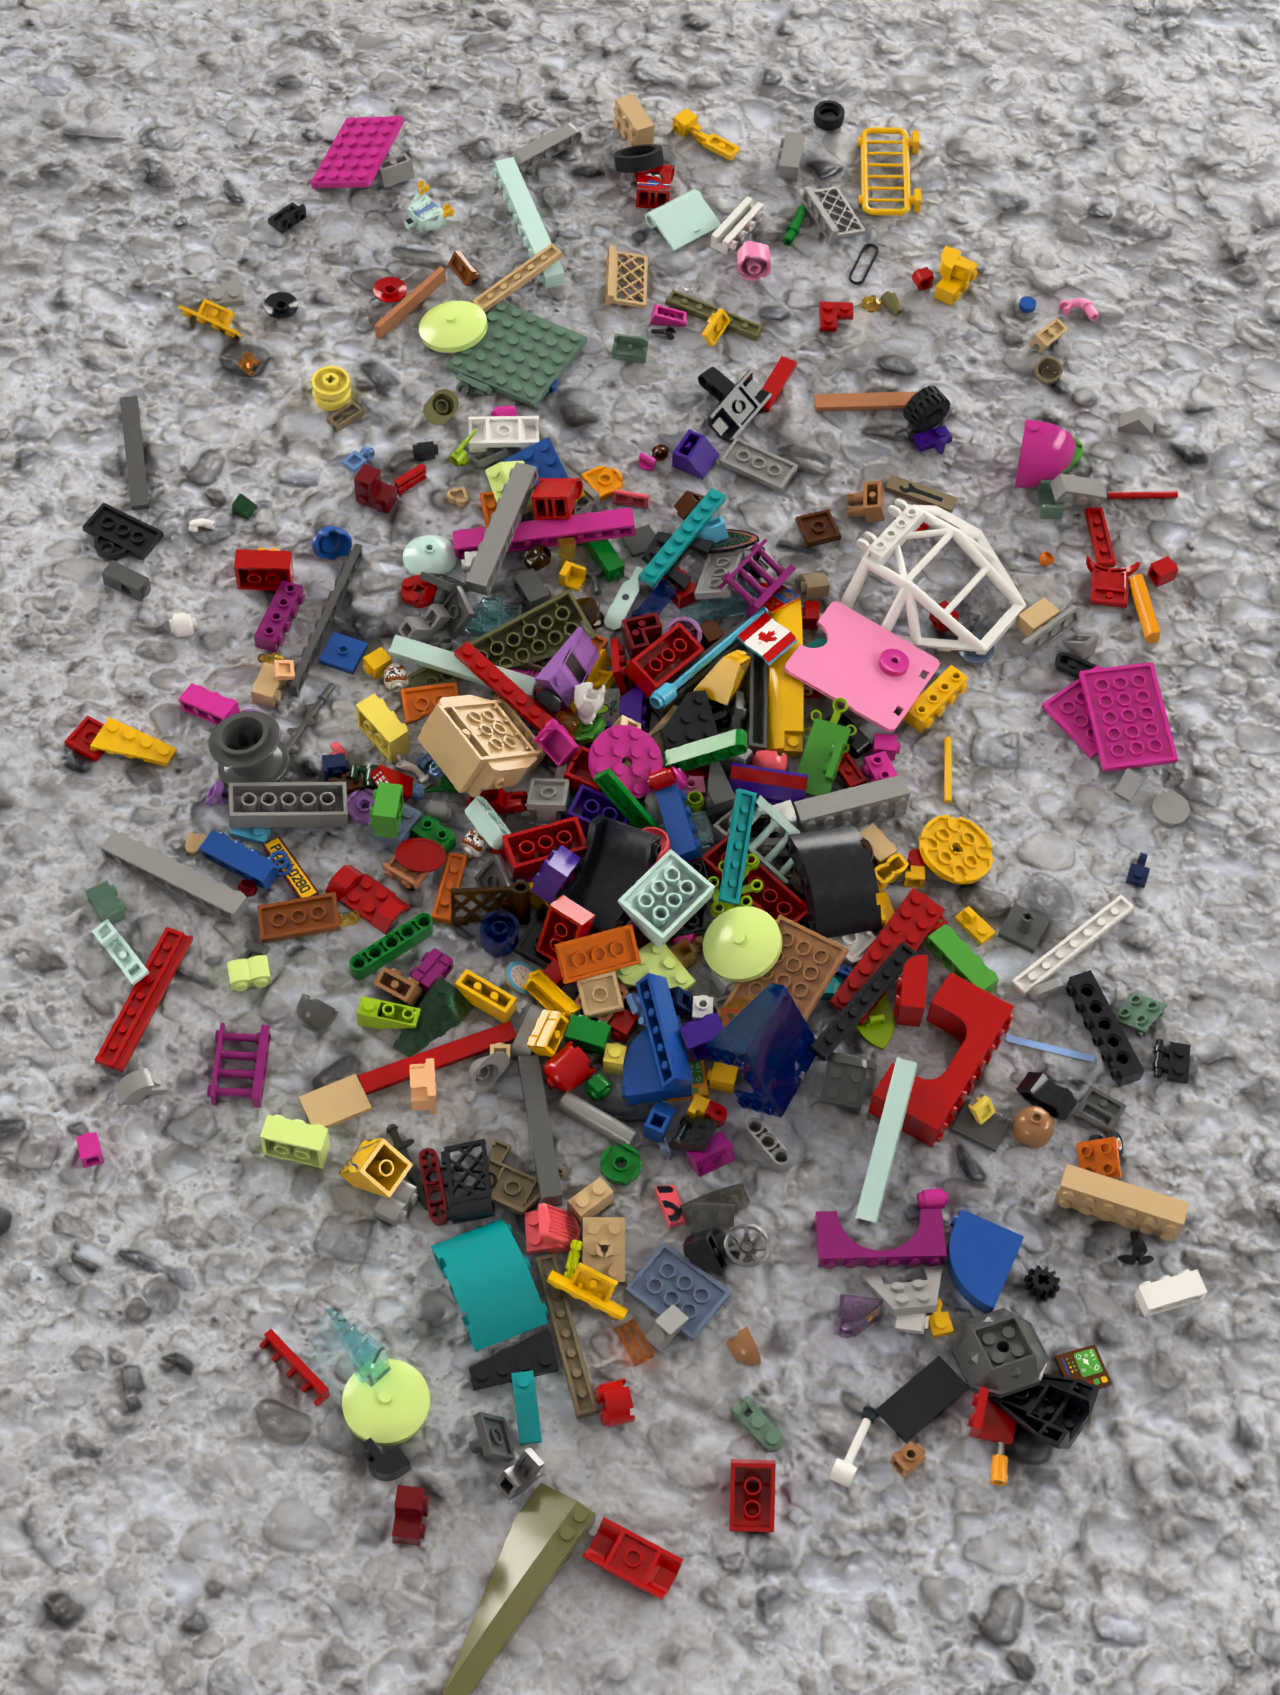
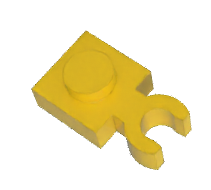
M939 1298L937 1311L929 1313L931 1315H929L928 1326L933 1339L954 1333L948 1311L941 1312L942 1301Z

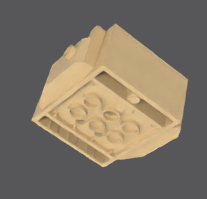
M474 695L442 697L417 738L454 785V788L459 793L468 792L471 797L479 796L483 789H500L518 785L527 774L534 773L547 754L538 746L539 743L534 742V734L514 709L503 699L489 700Z

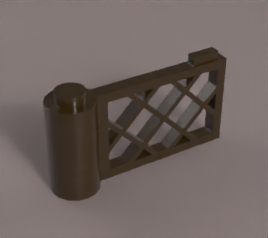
M518 881L511 886L451 889L452 924L456 923V926H464L475 922L512 921L517 925H524L531 919L530 885L527 882ZM498 893L507 894L501 901L495 897ZM478 894L487 896L482 901L475 898ZM455 895H464L467 898L459 902L455 899ZM490 900L496 903L492 909L485 905ZM470 901L477 904L472 910L465 906ZM502 907L507 911V914L498 915L496 911ZM480 908L487 912L485 915L476 914ZM460 909L467 912L465 916L456 917V913Z

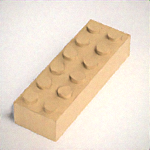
M1066 1164L1054 1199V1203L1062 1208L1075 1209L1081 1214L1093 1215L1103 1221H1112L1122 1227L1134 1228L1143 1234H1153L1165 1241L1174 1242L1184 1226L1189 1202Z

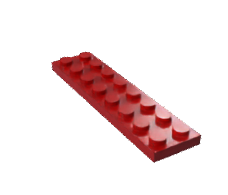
M913 887L828 1004L841 1012L902 941L916 951L946 909ZM885 993L867 1012V1014L860 1020L858 1025L862 1027L868 1016H870V1014L875 1009L880 1000L883 998Z

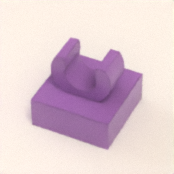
M216 781L209 788L205 804L212 807L215 803L220 806H224L227 803L221 797L228 796V791L223 789L224 783Z

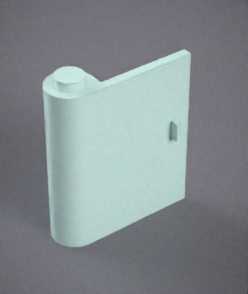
M692 189L645 214L647 225L651 229L657 227L673 251L716 230L721 225L702 198L700 191Z

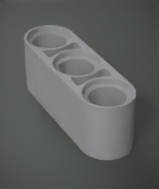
M534 1004L531 1005L512 1045L511 1055L516 1057L534 1055V1052L527 1047L528 1038L532 1034L542 1011L547 1009Z
M758 1117L750 1118L745 1128L746 1139L774 1172H785L790 1162L789 1151L762 1119ZM757 1128L759 1131L754 1132L750 1129ZM764 1143H769V1144H771L772 1146H771V1147H766V1146H764L763 1144H764ZM781 1158L785 1162H778L776 1159Z

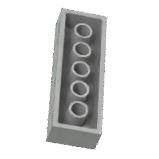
M898 775L795 801L793 808L797 818L796 828L803 833L848 825L861 827L871 822H881L887 818L900 817L906 814L910 791L903 775Z
M346 782L229 783V828L347 827Z

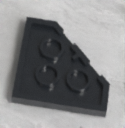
M706 690L688 692L663 728L660 735L665 751L718 735Z

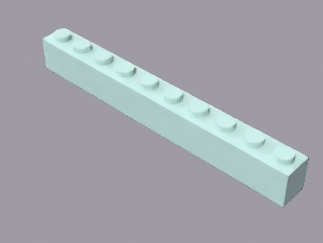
M514 157L495 161V168L493 169L494 178L498 179V187L503 191L504 201L508 202V210L513 214L514 224L518 225V233L523 237L524 247L528 248V256L531 259L551 244L550 238ZM559 260L538 275L539 281L543 283L545 289L565 285V272Z

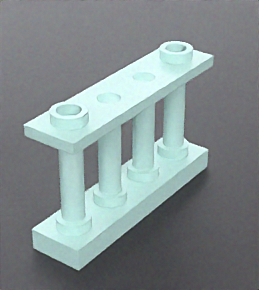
M760 795L756 799L758 805L753 814L752 825L762 814L768 813L772 819L770 824L751 844L749 843L748 849L758 855L759 859L774 872V876L787 884L789 880L785 875L795 865L792 858L780 870L771 861L788 843V835L801 832ZM782 826L786 830L785 836L764 857L756 849L776 828Z

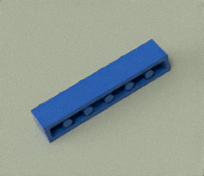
M648 973L636 982V987L662 1088L681 1092L694 1081L667 978Z

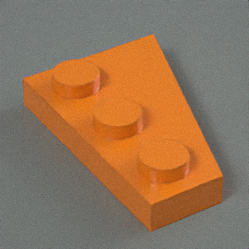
M450 682L400 689L406 726L429 716L442 697L459 696L457 683Z

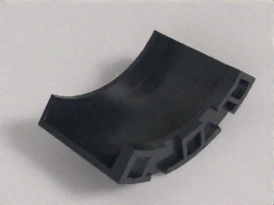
M599 814L589 822L584 845L588 848L585 857L579 860L573 872L576 875L571 883H566L563 889L554 897V901L564 895L593 913L595 917L591 929L599 932L627 925L631 918L617 901L656 863L657 856L662 849L660 844L661 836Z
M853 825L788 835V843L785 846L787 854L790 855L799 872L800 884L802 889H804L808 912L806 927L826 938L881 929V905H877L876 893H879L874 866L868 849H863L861 842L863 839Z

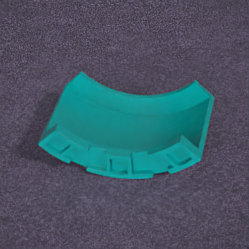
M503 1219L431 1246L438 1268L444 1279L449 1281V1289L456 1305H459L461 1313L464 1312L465 1314L461 1319L469 1342L475 1352L548 1323L546 1315L549 1312L545 1302L541 1303L529 1271L531 1269L530 1262L527 1257L523 1258L513 1237L514 1233L511 1225H506Z

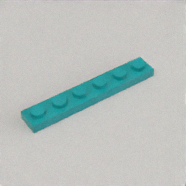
M740 788L736 790L718 898L720 902L735 906L740 901L757 793Z

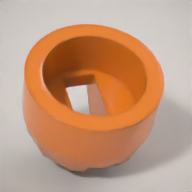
M1043 551L1039 557V563L1044 567L1051 565L1055 560L1054 556L1047 551Z

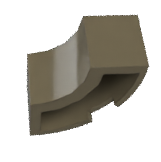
M822 571L799 574L798 578H795L796 589H799L800 595H805L806 599L828 596L830 584L827 576Z

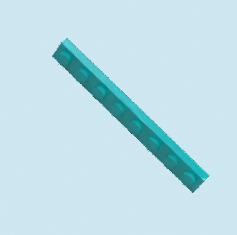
M711 488L639 574L638 580L654 588L724 504L727 496Z

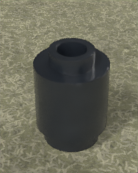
M434 441L418 442L416 445H412L414 459H435V455H439L438 445L434 444Z
M545 687L534 697L537 700L536 703L549 714L552 712L556 714L562 707L560 704L562 700Z

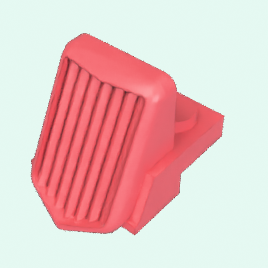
M546 1203L538 1204L537 1211L525 1212L526 1252L529 1255L550 1252L551 1254L571 1251V1241L573 1239L579 1240L582 1231L575 1216L569 1211Z

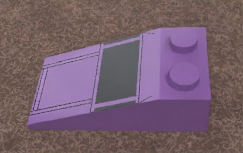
M578 627L535 678L541 689L543 687L547 690L550 689L562 700L560 703L562 707H569L574 701L575 685L578 686L586 682L600 655L582 627Z

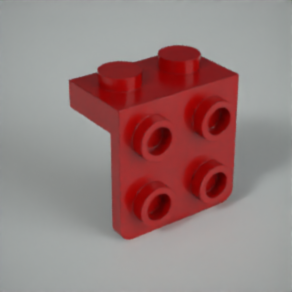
M980 1386L978 1393H974L971 1406H974L973 1414L970 1413L968 1418L969 1436L994 1443L1003 1442L1006 1446H1011L1017 1422L991 1402V1397H988L989 1388Z

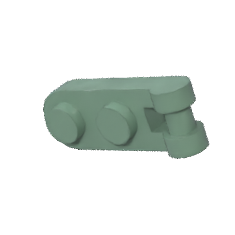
M749 1396L744 1397L741 1404L735 1405L730 1409L733 1416L765 1451L773 1453L782 1447V1434ZM747 1409L751 1413L748 1417H746L743 1413Z

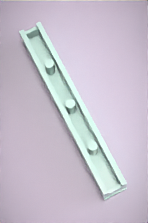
M395 634L391 648L388 651L389 656L487 686L454 656V652ZM496 666L533 699V693L537 684L535 677Z
M900 1057L896 1059L855 1216L856 1221L877 1225L918 1068L916 1062L901 1059Z

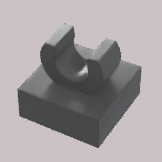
M246 940L244 945L245 948L249 949L245 954L247 959L251 957L252 953L258 956L268 954L270 946L255 940Z

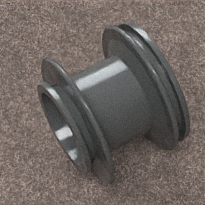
M258 711L239 712L221 721L212 731L208 742L209 751L213 759L218 762L219 777L227 788H229V783L282 782L285 779L290 766L289 752L283 742L280 741L281 730L278 723L270 715Z

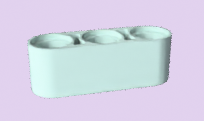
M476 796L464 810L465 814L489 846L499 850L502 847V836L511 834V832L488 801L481 796Z

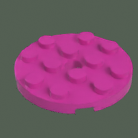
M616 725L604 730L593 741L589 750L588 764L592 778L596 774L610 768L636 799H640L652 791L648 786L647 779H649V774L663 769V758L657 743L648 733L635 726ZM625 757L631 763L630 767H625L622 764V758Z

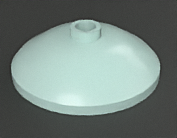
M424 535L413 539L407 544L403 552V563L407 571L412 575H421L422 571L448 575L455 568L457 557L454 545L449 540L437 535Z

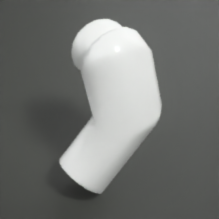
M204 518L191 520L188 530L198 532V527L214 530L216 522Z

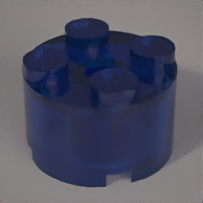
M495 910L487 913L482 918L479 934L480 944L484 951L494 958L506 956L514 951L519 942V922L513 914L507 911L504 913L500 912V910Z

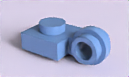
M364 446L360 454L354 450L342 461L343 466L353 474H357L363 464H368L367 460L373 459L375 456L374 449L371 446Z

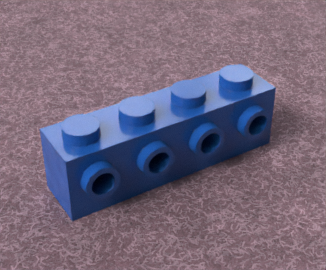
M674 784L655 792L672 851L685 862L702 857L700 852L702 844L699 838L695 836L697 828L695 823L691 822L692 812L689 805L686 806L685 801L688 799L684 789L680 790L678 785Z

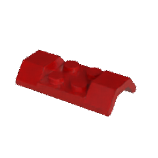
M343 865L330 879L325 893L336 892L337 901L385 935L389 933L393 922L402 912L411 909V906L398 898L394 892L368 874H363L352 865Z
M603 1517L589 1548L582 1556L601 1567L602 1570L641 1591H646L662 1601L668 1594L684 1559Z

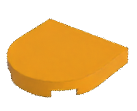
M598 466L581 474V479L599 493L600 501L613 496L614 489L621 490L623 477L616 468Z

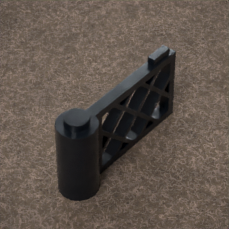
M480 1139L444 1147V1151L441 1152V1160L443 1165L446 1164L450 1197V1205L446 1209L448 1221H452L455 1225L494 1217L496 1212L492 1197L486 1140ZM481 1146L482 1152L477 1158L470 1154L474 1147ZM460 1151L463 1154L455 1162L450 1158V1152ZM466 1157L474 1160L468 1169L460 1165ZM477 1164L484 1167V1171L479 1177L472 1173ZM457 1168L465 1172L459 1180L452 1176ZM469 1175L476 1179L470 1188L462 1184ZM481 1182L486 1186L487 1192L477 1194L474 1190ZM459 1187L467 1191L463 1197L455 1198L454 1193Z

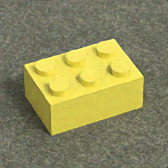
M372 694L356 704L358 727L391 764L398 760L396 758L397 754L403 757L410 752L408 727L398 720L394 711H390L382 698L379 699L375 694Z

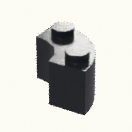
M1028 1072L1016 1088L1018 1093L1032 1106L1037 1104L1046 1110L1051 1117L1060 1120H1066L1078 1103L1068 1088L1053 1083L1041 1072Z

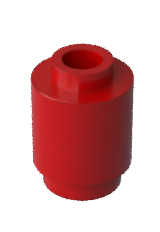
M665 767L649 774V779H647L649 788L651 790L654 789L655 792L674 785L673 783L677 782V777L672 767L668 769Z

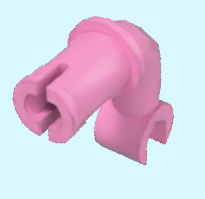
M1076 298L1071 301L1063 300L1060 302L1059 310L1063 308V315L1069 314L1073 308H1080L1091 321L1099 318V313L1093 307L1092 301Z

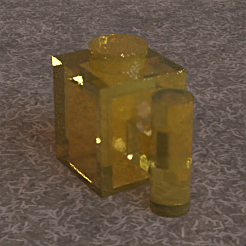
M697 936L696 941L692 944L684 938L670 948V951L686 970L697 964L698 955L703 952L704 938Z

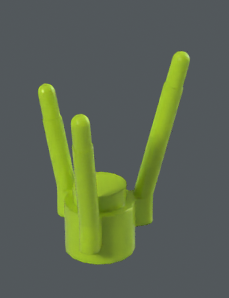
M474 429L466 440L464 439L459 447L449 456V460L456 467H459L461 464L465 467L470 463V458L466 459L467 453L463 448L477 432V429Z

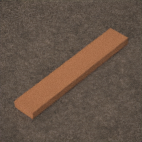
M440 266L382 317L375 324V336L379 339L385 336L446 281L445 268Z
M917 392L814 394L815 411L904 409L907 402Z

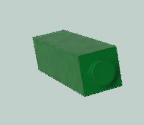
M608 539L583 542L594 562L602 568L603 576L607 582L624 577L625 565Z

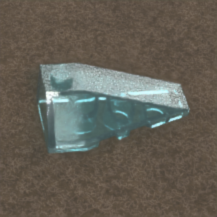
M739 582L753 598H757L754 589L748 583ZM733 590L731 597L725 599H699L681 609L680 612L682 617L686 616L694 619L697 623H702L705 620H715L717 617L726 618L745 614L750 607L748 606L749 603Z
M329 1307L327 1309L329 1320L355 1370V1376L360 1382H366L372 1387L391 1370L385 1348L367 1332L362 1334L354 1323L350 1326L345 1317Z

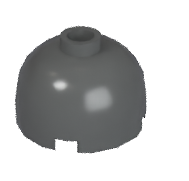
M302 994L298 1001L296 1012L298 1018L303 1021L302 1026L311 1031L314 1028L324 1029L330 1026L335 1020L338 1011H335L333 1007L318 999L311 1000L309 995Z

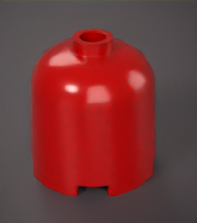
M572 1041L566 1043L544 1065V1074L547 1078L544 1081L551 1090L555 1088L562 1093L571 1092L596 1073V1069L594 1067L590 1068L588 1065L591 1062L580 1047H572Z

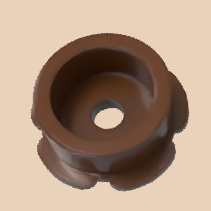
M658 444L653 447L652 456L658 461L665 460L668 457L669 449L664 444Z

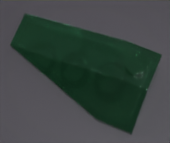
M439 977L418 1006L421 1012L416 1028H404L394 1043L393 1048L407 1057L417 1054L429 1046L430 1042L439 1036L441 1038L454 1026H459L473 1010L472 1005L455 986Z

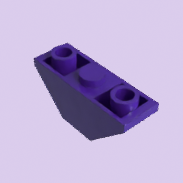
M637 685L620 697L619 715H624L641 723V730L646 731L644 716L648 714V707L645 705V702L649 701V698Z

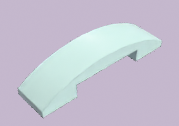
M108 919L92 930V933L115 960L133 986L149 974L147 968Z

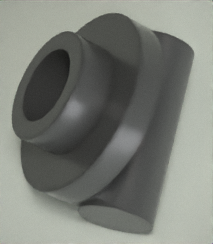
M595 1052L588 1054L587 1057L591 1061L588 1063L590 1068L594 1067L596 1070H599L600 1067H603L602 1058L604 1055Z

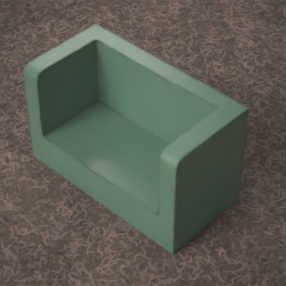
M1053 480L1040 481L1038 488L1040 519H1062L1065 508L1064 502L1055 501L1050 486Z

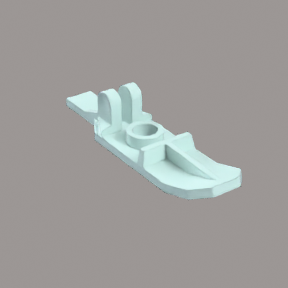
M637 566L630 580L622 584L604 619L606 628L614 631L621 628V621L626 618L639 593L640 581L638 576L643 571V568Z

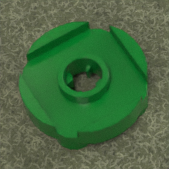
M627 1144L610 1146L601 1156L600 1171L607 1181L616 1185L628 1186L640 1175L642 1168L640 1155L634 1147ZM620 1160L625 1162L624 1165L626 1167L618 1168L615 1163L617 1161L620 1163Z

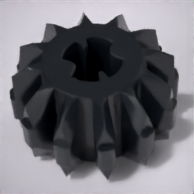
M1039 1265L1036 1266L1035 1270L1031 1268L1028 1271V1275L1024 1278V1282H1026L1024 1290H1029L1028 1297L1036 1296V1302L1040 1298L1044 1302H1047L1049 1298L1054 1299L1056 1296L1055 1292L1060 1290L1058 1285L1060 1278L1054 1277L1056 1274L1055 1270L1049 1272L1048 1266H1045L1044 1270Z

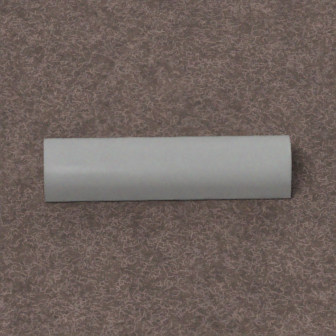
M566 1092L559 1102L558 1111L618 1146L619 1144L631 1146L638 1136V1131L570 1092Z

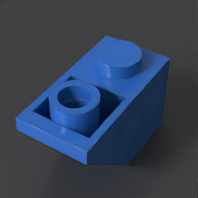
M659 1101L652 1108L644 1124L643 1137L655 1142L664 1141L663 1137L666 1136L678 1108Z

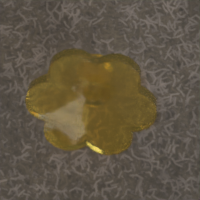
M875 295L864 297L862 308L867 309L871 313L881 310L882 300L876 298Z

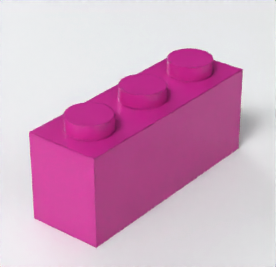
M193 683L179 697L183 711L215 725H218L227 717L240 712L238 703L234 699H228L218 692H212L201 685L198 686Z

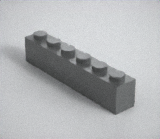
M750 650L747 656L751 657L743 683L744 699L747 701L742 729L747 732L748 749L753 751V755H756V751L767 749L768 664Z

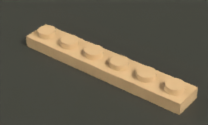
M551 243L473 299L472 303L478 305L486 313L564 257L563 253Z

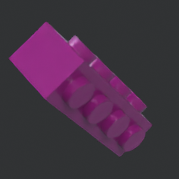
M284 580L281 581L254 635L255 647L274 653L277 652L279 646L282 647L285 639L284 636L286 632L289 633L292 625L291 622L293 618L297 617L300 604L302 605L305 601L303 586Z

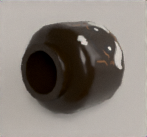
M536 544L525 552L524 563L527 568L539 571L550 563L551 552L545 545Z

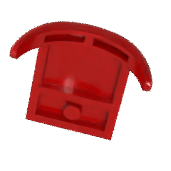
M1086 556V565L1091 572L1090 604L1126 608L1128 605V576L1138 570L1140 562L1123 568H1107L1095 564L1089 556Z

